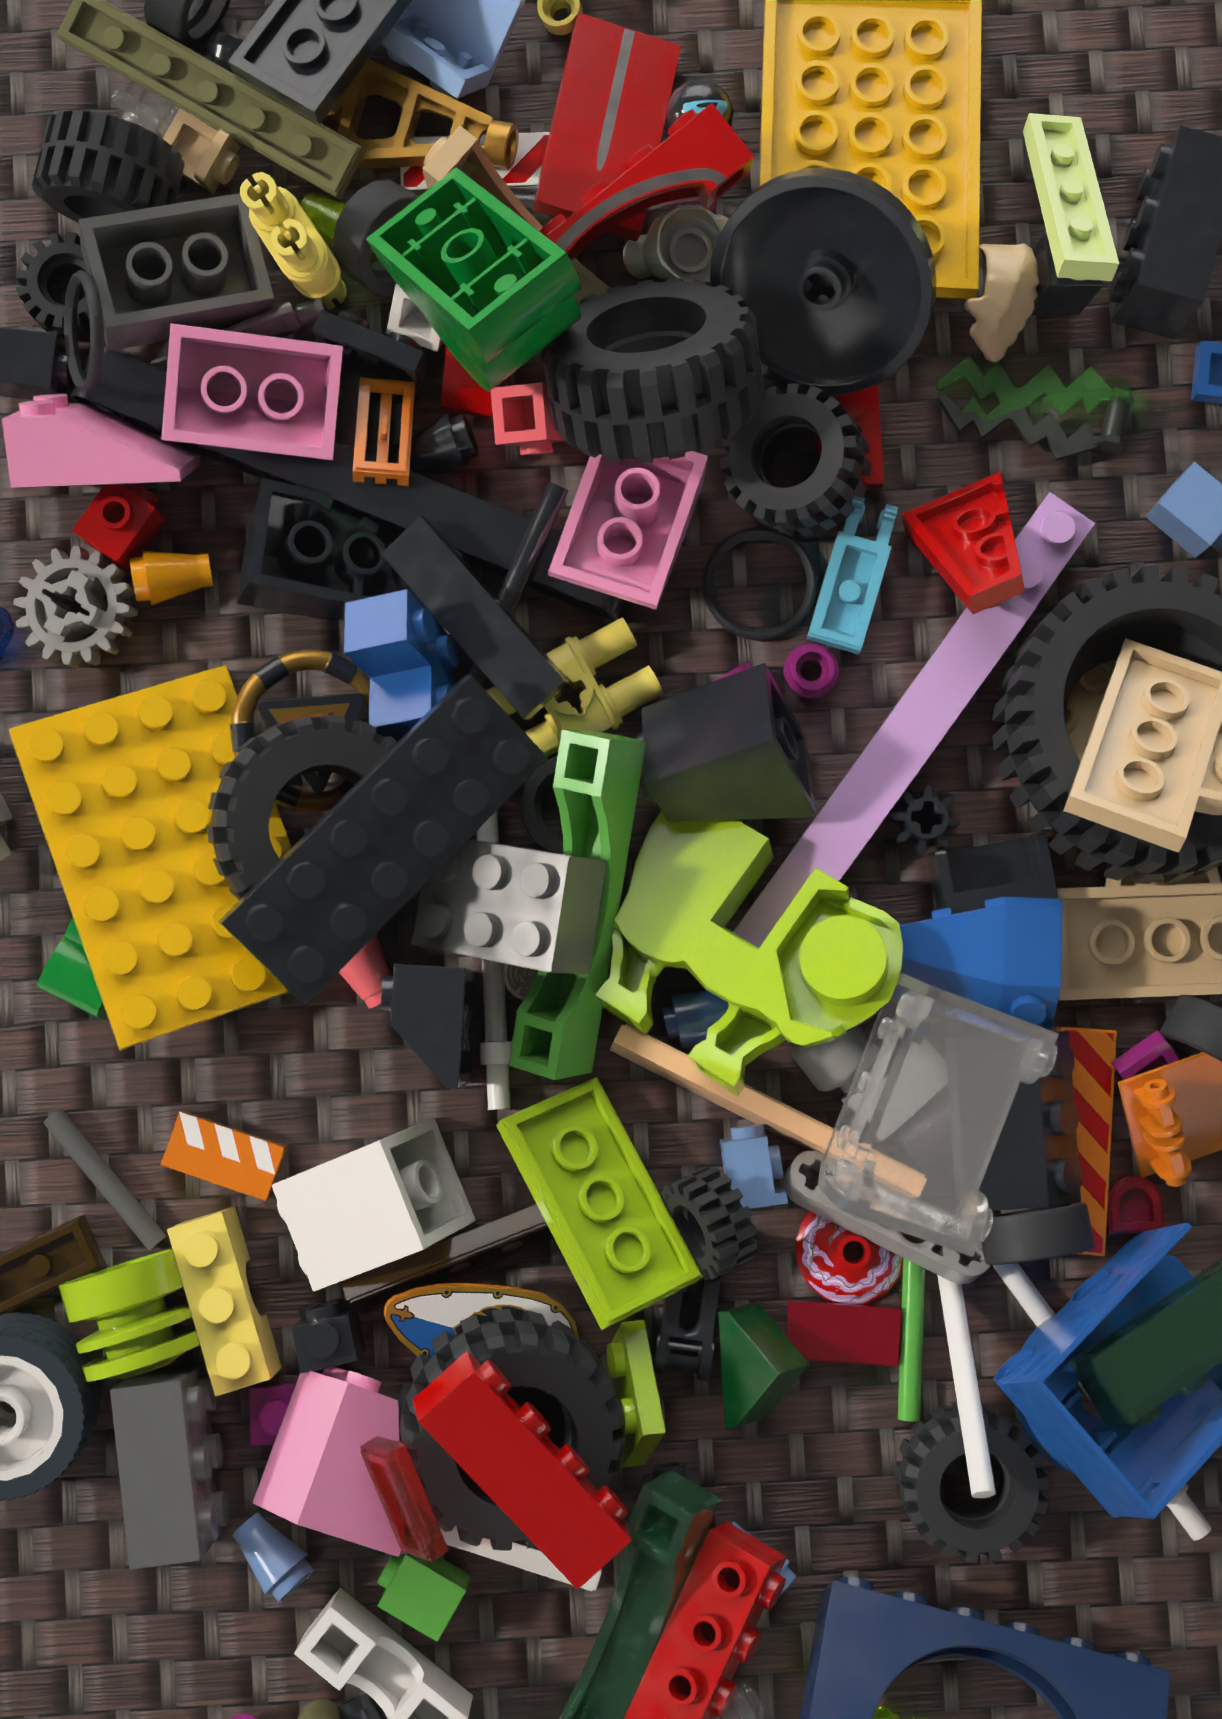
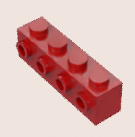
M466 1351L412 1399L417 1420L578 1590L632 1541L623 1521L628 1511L608 1486L604 1485L601 1489L597 1490L585 1477L590 1472L588 1466L570 1445L566 1443L559 1449L548 1438L546 1434L551 1428L531 1403L526 1402L520 1407L507 1394V1391L512 1386L493 1362L488 1359L480 1365Z
M729 1522L710 1529L624 1719H714L716 1715L721 1718L728 1710L737 1692L738 1685L731 1680L739 1663L746 1664L750 1660L761 1639L762 1632L755 1628L764 1608L768 1611L773 1608L783 1591L786 1578L779 1574L787 1556Z

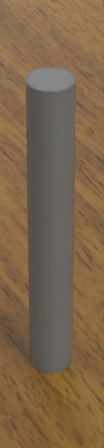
M58 1109L43 1122L44 1125L144 1246L151 1251L166 1239V1234L64 1111Z

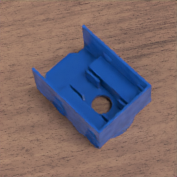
M1189 1223L1135 1233L1096 1274L1078 1287L1071 1296L1070 1301L1056 1315L1044 1321L1033 1331L1023 1345L1022 1350L1012 1356L994 1376L995 1383L1016 1406L1019 1421L1034 1447L1053 1465L1076 1475L1113 1518L1123 1516L1154 1519L1222 1444V1309L1175 1256L1166 1255L1191 1229L1192 1226ZM1097 1365L1111 1371L1117 1378L1121 1389L1120 1404L1115 1412L1103 1418L1092 1416L1083 1408L1079 1401L1082 1394L1077 1390L1078 1383Z

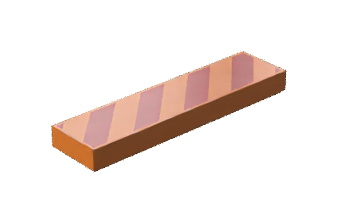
M1057 1027V1031H1069L1070 1047L1074 1054V1069L1072 1072L1074 1104L1079 1117L1076 1129L1078 1162L1083 1173L1082 1185L1080 1187L1081 1202L1077 1203L1087 1204L1095 1244L1094 1249L1077 1254L1105 1256L1115 1068L1111 1062L1115 1060L1117 1031Z

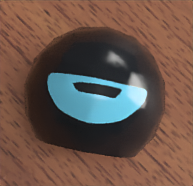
M697 78L684 82L674 90L668 101L666 119L669 128L687 111L693 109L698 114L711 103L732 127L734 108L729 94L712 80Z

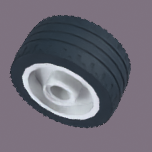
M21 1312L6 1313L0 1316V1501L14 1500L18 1497L20 1499L27 1495H32L62 1476L73 1465L90 1439L99 1414L101 1402L100 1380L85 1381L81 1367L94 1360L91 1358V1353H77L75 1344L79 1342L78 1336L72 1334L67 1327L61 1326V1323L54 1322L50 1318H43L42 1315L21 1314Z

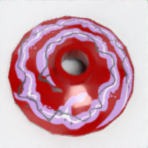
M858 1193L849 1194V1207L853 1213L863 1218H871L875 1215V1203L871 1197ZM837 1195L829 1197V1200L834 1202ZM811 1211L800 1224L795 1241L797 1266L808 1286L825 1300L837 1303L868 1304L887 1294L900 1278L903 1270V1257ZM899 1224L900 1232H901V1234L903 1235V1237L905 1238L904 1231H903V1229L901 1228V1226H900V1224ZM857 1241L863 1247V1254L857 1261H847L843 1256V1248L848 1242Z

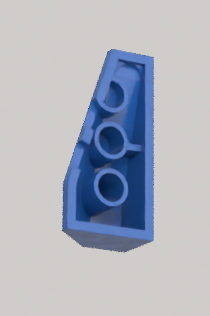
M999 897L984 900L986 908L952 914L951 908L932 911V919L907 924L898 922L903 941L902 970L897 988L891 1000L993 1027L1052 1030L1061 989L1063 911L1061 899Z

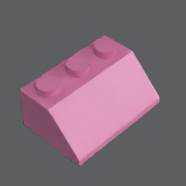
M171 323L161 440L333 460L343 346Z

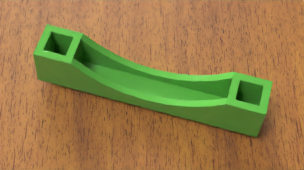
M561 731L553 789L560 811L563 854L607 861L589 975L550 973L538 970L531 988L517 1010L508 1066L552 1080L592 1073L603 1008L595 994L608 978L613 948L612 935L616 929L614 927V918L619 911L646 741L600 731Z

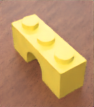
M235 1206L182 1222L167 1229L215 1397L270 1380L282 1366L267 1315H260L249 1290L246 1263L250 1260V1256Z

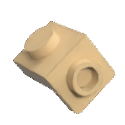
M179 108L163 139L182 155V160L185 161L182 176L214 195L220 183L225 185L233 177L239 164L240 157L237 155L240 146L229 133L222 129L217 131Z

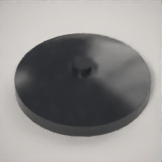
M809 168L788 172L771 179L750 193L723 227L714 248L710 269L711 285L713 287L723 285L730 288L735 295L739 294L752 308V312L756 316L762 376L787 388L788 384H800L808 392L810 387L813 386L823 390L827 396L850 394L867 389L896 372L909 359L920 343L930 322L936 298L937 279L932 250L925 233L911 211L890 191L876 182L852 172L833 168Z

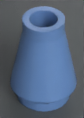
M259 1512L250 1517L232 1535L242 1549L264 1594L268 1595L271 1593L278 1602L289 1596L314 1571L306 1560L309 1554L265 1521Z

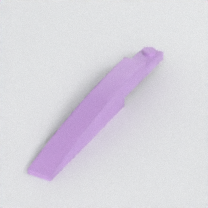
M1051 492L1048 493L1015 539L1025 592L1003 601L996 607L982 610L976 614H972L967 607L735 928L734 933L759 948L815 868H818L837 881L842 878L1034 612L1039 601L1095 525L1093 521Z

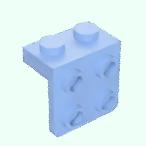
M413 0L380 44L387 49L386 52L392 60L401 65L413 67L429 78V83L433 89L458 99L488 86L525 0Z

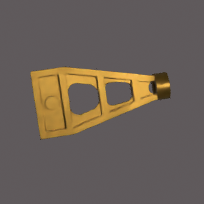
M368 59L321 122L324 126L366 150L357 169L424 166V159L433 144L413 142L419 117L423 111H429L453 120L449 137L459 125L477 138L479 143L482 135L486 133L484 145H481L493 167L510 169L516 158L519 132L516 124L494 120L493 117L370 59ZM380 95L402 107L403 111L395 135L386 139L368 140L356 136L367 97Z

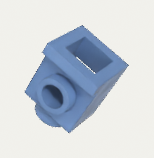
M764 1124L730 1128L732 1138L720 1139L724 1175H727L732 1180L731 1189L735 1190L738 1188L743 1195L739 1200L743 1207L748 1206L751 1209L788 1204L787 1192L783 1188L774 1189L773 1180L783 1179L781 1155L778 1145L768 1146Z

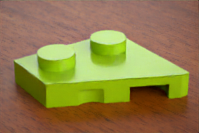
M644 1320L622 1322L612 1343L607 1345L608 1370L611 1378L615 1379L616 1397L622 1407L624 1424L620 1428L625 1439L623 1457L621 1458L622 1468L644 1465L666 1433Z

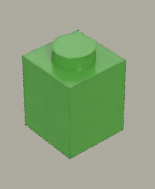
M412 1541L404 1556L399 1555L397 1557L391 1555L383 1569L377 1584L384 1587L385 1590L377 1607L438 1642L467 1590L471 1575Z

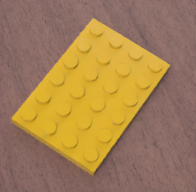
M765 0L759 187L785 173L809 168L844 170L876 182L890 191L911 211L925 233L935 263L937 279L936 297L975 298L979 289L982 0Z
M226 665L9 728L12 744L119 1051L289 992L218 922L239 901L229 890L231 886L225 877L218 873L213 861L216 858L214 846L212 843H208L207 826L212 824V810L208 809L212 792H217L222 780L218 776L224 766L235 758L232 751L230 724L237 694ZM273 802L269 817V835L272 846L277 856L281 859L291 849V845L276 803Z

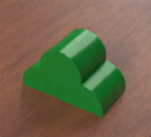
M457 167L366 238L389 274L411 301L424 313L452 355L467 373L487 391L495 388L581 319V311L573 295L580 290L581 284L567 253Z

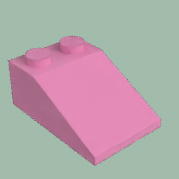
M67 394L34 396V401L19 403V411L2 418L11 488L182 481L201 465L200 453L173 441L161 440V436L90 404L68 403Z
M689 451L685 453V457L669 460V457L654 458L653 462L637 463L636 459H624L621 463L608 461L603 455H599L596 458L590 456L550 565L548 576L656 610L691 522L704 483L708 456Z

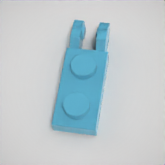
M854 495L850 504L855 510L848 518L846 517L842 532L839 531L836 536L806 639L859 655L892 546H889L888 543L898 507L886 504L877 522L876 527L878 530L875 541L855 536L857 526L862 520L866 506L864 505V497L860 498Z

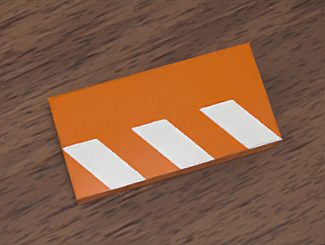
M180 1111L161 1165L267 1201L270 1199L273 1190L271 1185L276 1182L287 1146L186 1111Z

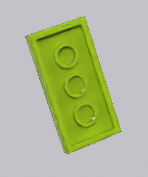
M597 1077L499 1121L496 1126L601 1330L626 1319L703 1278Z

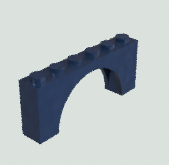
M841 1577L839 1581L832 1580L821 1593L800 1719H872L875 1708L883 1693L900 1673L926 1661L951 1657L984 1661L1012 1673L1035 1690L1049 1705L1058 1719H1167L1170 1671L1152 1667L1151 1660L1143 1655L1120 1652L1115 1657L1095 1651V1644L1084 1639L1064 1637L1060 1641L1039 1636L1040 1630L1029 1624L1008 1622L1005 1626L984 1621V1615L974 1609L952 1607L950 1611L928 1606L929 1600L915 1593L896 1592L894 1596L876 1592L873 1591V1584L855 1577Z

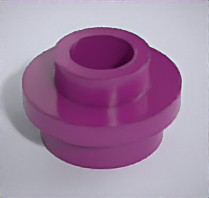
M814 643L796 647L788 655L783 668L784 680L788 688L794 694L806 699H815L826 695L834 687L839 674L838 662L833 653L826 647ZM806 663L817 665L820 669V678L815 681L805 680L800 672L801 666Z

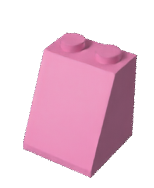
M335 1366L324 1368L322 1374L313 1371L300 1372L252 1503L297 1525L399 1557L403 1546L398 1400L378 1393L382 1382Z

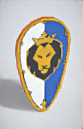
M473 1283L435 1284L397 1294L391 1297L384 1307L386 1322L398 1339L417 1357L419 1354H424L431 1358L435 1354L431 1341L444 1330L448 1332L451 1338L461 1333L463 1329L460 1321L476 1315L479 1324L493 1321V1310L510 1309L514 1320H522L523 1313L526 1310L541 1313L548 1326H551L553 1322L558 1320L570 1327L577 1340H580L576 1323L561 1302L541 1292L512 1286Z

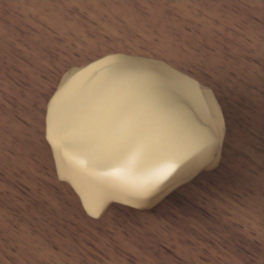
M1024 243L1018 245L982 244L979 246L983 256L982 293L979 298L967 299L964 303V309L976 318V322L970 328V336L983 352L985 359L992 362H998L1005 356L1007 348L1017 340L1018 333L1025 327L1026 320L1035 309L1034 300L1038 297L1036 287L1040 284L1037 261L1032 248Z

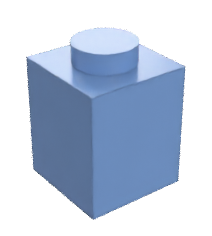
M1193 462L1176 479L1145 517L1195 558L1210 546L1219 551L1222 548V484L1196 462Z

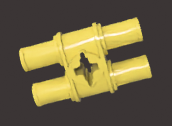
M263 172L253 174L252 176L257 185L253 187L248 179H246L240 187V196L242 201L249 207V217L253 227L282 272L291 280L294 287L303 296L309 299H323L327 310L335 308L336 306L332 299L336 298L341 304L347 297V288L341 279V269L338 261L296 198L288 190L277 187L270 175Z
M623 617L581 640L576 636L573 638L569 636L565 638L566 643L546 653L570 681L568 682L570 687L573 689L582 687L584 689L579 694L582 714H579L576 708H572L568 701L558 704L556 699L561 696L560 690L544 705L547 714L544 715L546 721L525 732L547 757L558 752L562 730L603 732L611 727L613 730L619 728V724L623 723L621 717L663 695L662 687L649 665L607 688L603 684L598 686L593 676L596 675V668L637 646L636 640ZM496 686L486 690L508 715L516 712L515 708Z

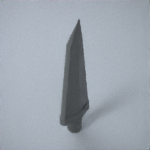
M321 298L311 299L297 305L288 301L277 305L272 310L223 330L280 338L307 331L306 325L315 323L321 310L328 311ZM168 353L149 362L147 365L167 366Z

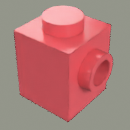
M545 382L496 387L491 390L496 445L520 446V455L524 456L553 453L552 443L565 441L554 427Z

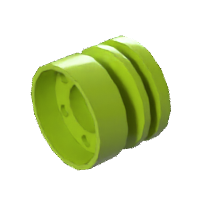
M173 1249L130 1260L59 1285L68 1321L85 1322L96 1320L99 1328L98 1331L75 1344L77 1353L105 1349V1356L81 1366L85 1381L90 1382L105 1378L125 1379L168 1365L184 1352L200 1345L196 1328L174 1332L172 1325L192 1317L189 1305L167 1308L164 1297L183 1287Z

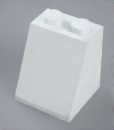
M434 1117L271 1185L277 1198L279 1214L288 1226L298 1251L300 1267L307 1275L313 1292L424 1250L476 1221Z

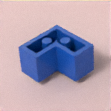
M408 589L345 603L344 654L370 678L369 724L377 727L376 733L383 737L391 736L399 742L455 686V667H458L460 664V651L457 641L434 619L431 611L428 608H424Z

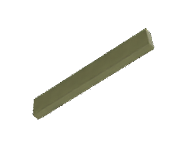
M73 0L57 32L56 38L186 111L218 131L220 129L224 130L234 140L340 200L366 152L358 144L323 124L315 122L249 82L104 0Z

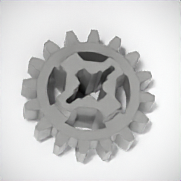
M73 546L69 558L65 552L57 548L52 549V564L47 565L35 559L32 562L35 571L38 573L35 579L21 577L19 583L28 589L27 597L14 599V605L26 610V615L15 622L16 626L25 631H33L25 643L33 649H43L42 658L57 663L62 658L64 665L78 668L83 657L85 662L94 666L99 665L100 650L103 649L116 655L119 652L117 644L114 642L116 636L131 637L133 633L128 627L123 625L125 618L138 616L137 609L125 604V599L135 594L134 587L127 583H119L126 574L125 570L114 563L108 566L109 557L96 550L89 556V552L84 548ZM65 576H68L67 579L58 582L59 580H61V579L64 578ZM105 593L107 595L108 607H106L104 601ZM67 599L73 603L77 601L82 604V608L90 612V615L86 616L80 612L75 614L70 610L71 607L62 603V600ZM96 631L87 639L82 640L84 635Z

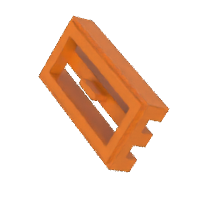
M360 377L353 482L364 483V477H375V484H386L388 478L398 479L397 485L409 486L415 382ZM371 392L381 393L376 462L366 461ZM392 394L403 395L398 464L388 463Z

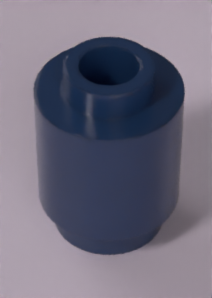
M704 987L670 994L672 1005L661 1007L668 1040L679 1038L681 1049L694 1047L706 1040L707 1029L719 1021L729 1007L728 1002L707 991Z

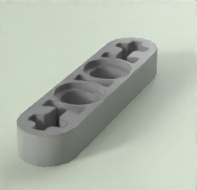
M814 1150L801 1153L794 1159L784 1174V1189L789 1198L797 1205L951 1282L958 1284L971 1283L987 1271L990 1266L985 1264L980 1233L977 1229L915 1198L913 1199L822 1152ZM808 1169H813L818 1173L816 1181L819 1184L814 1190L804 1186L806 1182L804 1174ZM839 1181L844 1184V1187L835 1197V1201L832 1202L829 1200V1197L835 1191L832 1188ZM860 1191L869 1195L875 1203V1215L871 1218H863L853 1213L849 1207V1194ZM908 1216L918 1219L926 1230L925 1242L915 1244L905 1239L900 1232V1219ZM941 1233L945 1234V1237L939 1243L943 1247L937 1253H934L931 1250L932 1247L939 1240ZM961 1244L969 1248L968 1257L972 1260L966 1267L959 1263L960 1254L956 1251Z

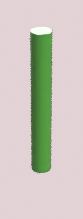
M903 1258L898 1419L916 1422L920 1421L925 1268Z

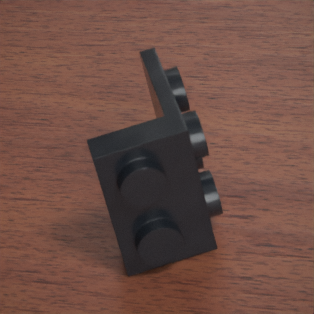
M321 310L312 329L318 343L343 346L335 441L355 448L360 377L415 382V407L430 372L424 352L419 350L420 345L410 337L397 332H390L387 337L370 330V325L365 320L352 313L340 311L338 316ZM371 392L366 453L377 457L381 393ZM392 394L388 462H391L394 456V446L400 442L403 395Z

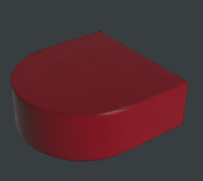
M1125 1175L1109 1184L1107 1234L1142 1233L1165 1227L1163 1198L1154 1183L1139 1176Z

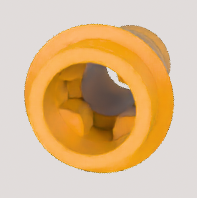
M142 551V557L129 558L137 602L150 600L152 606L200 588L213 586L208 554L191 555Z

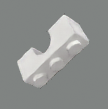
M339 1588L305 1632L294 1653L339 1691L345 1683H348L366 1692L383 1709L387 1719H468L473 1695L342 1588Z

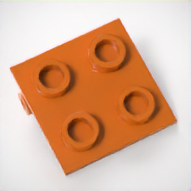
M1201 1052L1118 1082L1140 1177L1144 1178L1157 1173L1160 1178L1165 1180L1167 1185L1173 1187L1181 1186L1187 1183L1188 1175L1192 1171L1190 1161L1222 1150L1221 1061Z

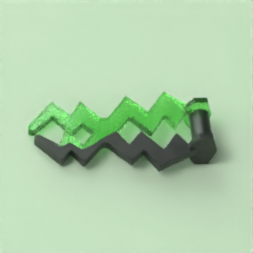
M969 355L937 382V389L943 391L966 377L980 401L994 392L1001 403L986 415L974 396H972L962 411L947 395H941L939 402L958 433L973 422L982 440L1004 422L1009 421L1014 424L1029 448L1046 438L1055 461L1094 450L1099 454L1115 456L1123 451L1124 443L1122 440L1129 408L1133 406L1134 402L1133 395L1129 390L1111 389L1091 366L1071 385L1065 388L1048 364L1026 385L1018 388L1013 386L1000 362L984 377ZM1043 394H1046L1060 418L1081 399L1087 414H1090L1101 402L1107 407L1100 436L1094 437L1088 422H1086L1068 439L1052 412L1033 425L1026 408Z

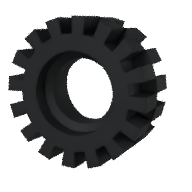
M58 232L49 234L52 244L47 247L40 239L32 244L38 252L37 255L32 257L25 252L21 261L27 269H17L16 279L22 285L21 287H16L19 298L24 302L23 306L43 330L57 333L62 340H65V305L53 300L51 288L54 280L67 270L78 269L87 272L80 245V236L75 232H67V240H63ZM86 296L78 302V341H83V332H87L90 335V320Z
M709 1166L703 1167L664 1187L665 1190L661 1191L660 1194L704 1280L710 1278L712 1280L751 1260L754 1256L752 1251L757 1249V1241L751 1237L757 1234L756 1228L747 1219L752 1214L749 1207H743L739 1201L743 1195L738 1188L735 1190L731 1189L732 1180L727 1175L721 1176L719 1169L715 1167L710 1169Z

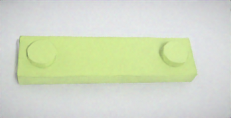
M1029 113L1023 129V135L1057 277L1074 280L1112 281L1119 261L1081 117Z

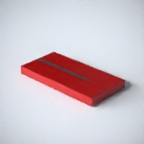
M578 12L533 202V211L553 217L563 214L567 219L583 206L581 203L582 197L595 184L604 179H607L611 184L627 171L624 168L625 163L639 149L647 144H650L653 149L660 145L667 114V105L679 58L680 45ZM646 212L621 223L606 233L637 242L642 232Z

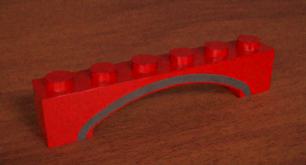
M712 103L698 114L693 109L689 110L671 125L668 130L670 137L655 149L650 144L639 149L625 163L624 168L627 170L611 184L607 179L595 184L582 197L581 203L583 206L567 219L563 214L554 217L539 232L564 250L572 262L583 250L606 232L644 212L670 204L697 200L700 201L705 209L748 176L755 156Z

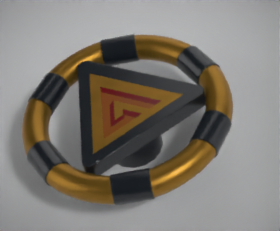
M299 650L274 657L253 672L237 696L230 724L234 756L236 757L240 751L238 749L250 738H254L252 725L254 710L257 711L268 728L279 723L309 716H344L345 720L355 722L363 702L366 704L369 717L370 678L354 662L333 652ZM305 670L323 671L334 678L350 684L358 692L354 694L258 702L265 691L289 674ZM314 771L303 774V777L315 792L301 791L287 784L279 792L274 803L290 810L302 812L329 811L355 784L346 778L335 788L323 791L332 772Z

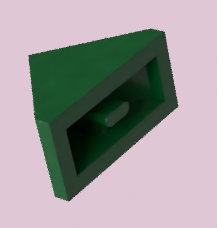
M746 1304L718 1312L725 1428H737L766 1418L810 1365L759 1304Z

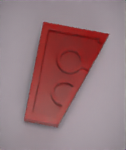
M1001 471L901 514L907 535L972 614L996 607L1003 601L1025 592Z

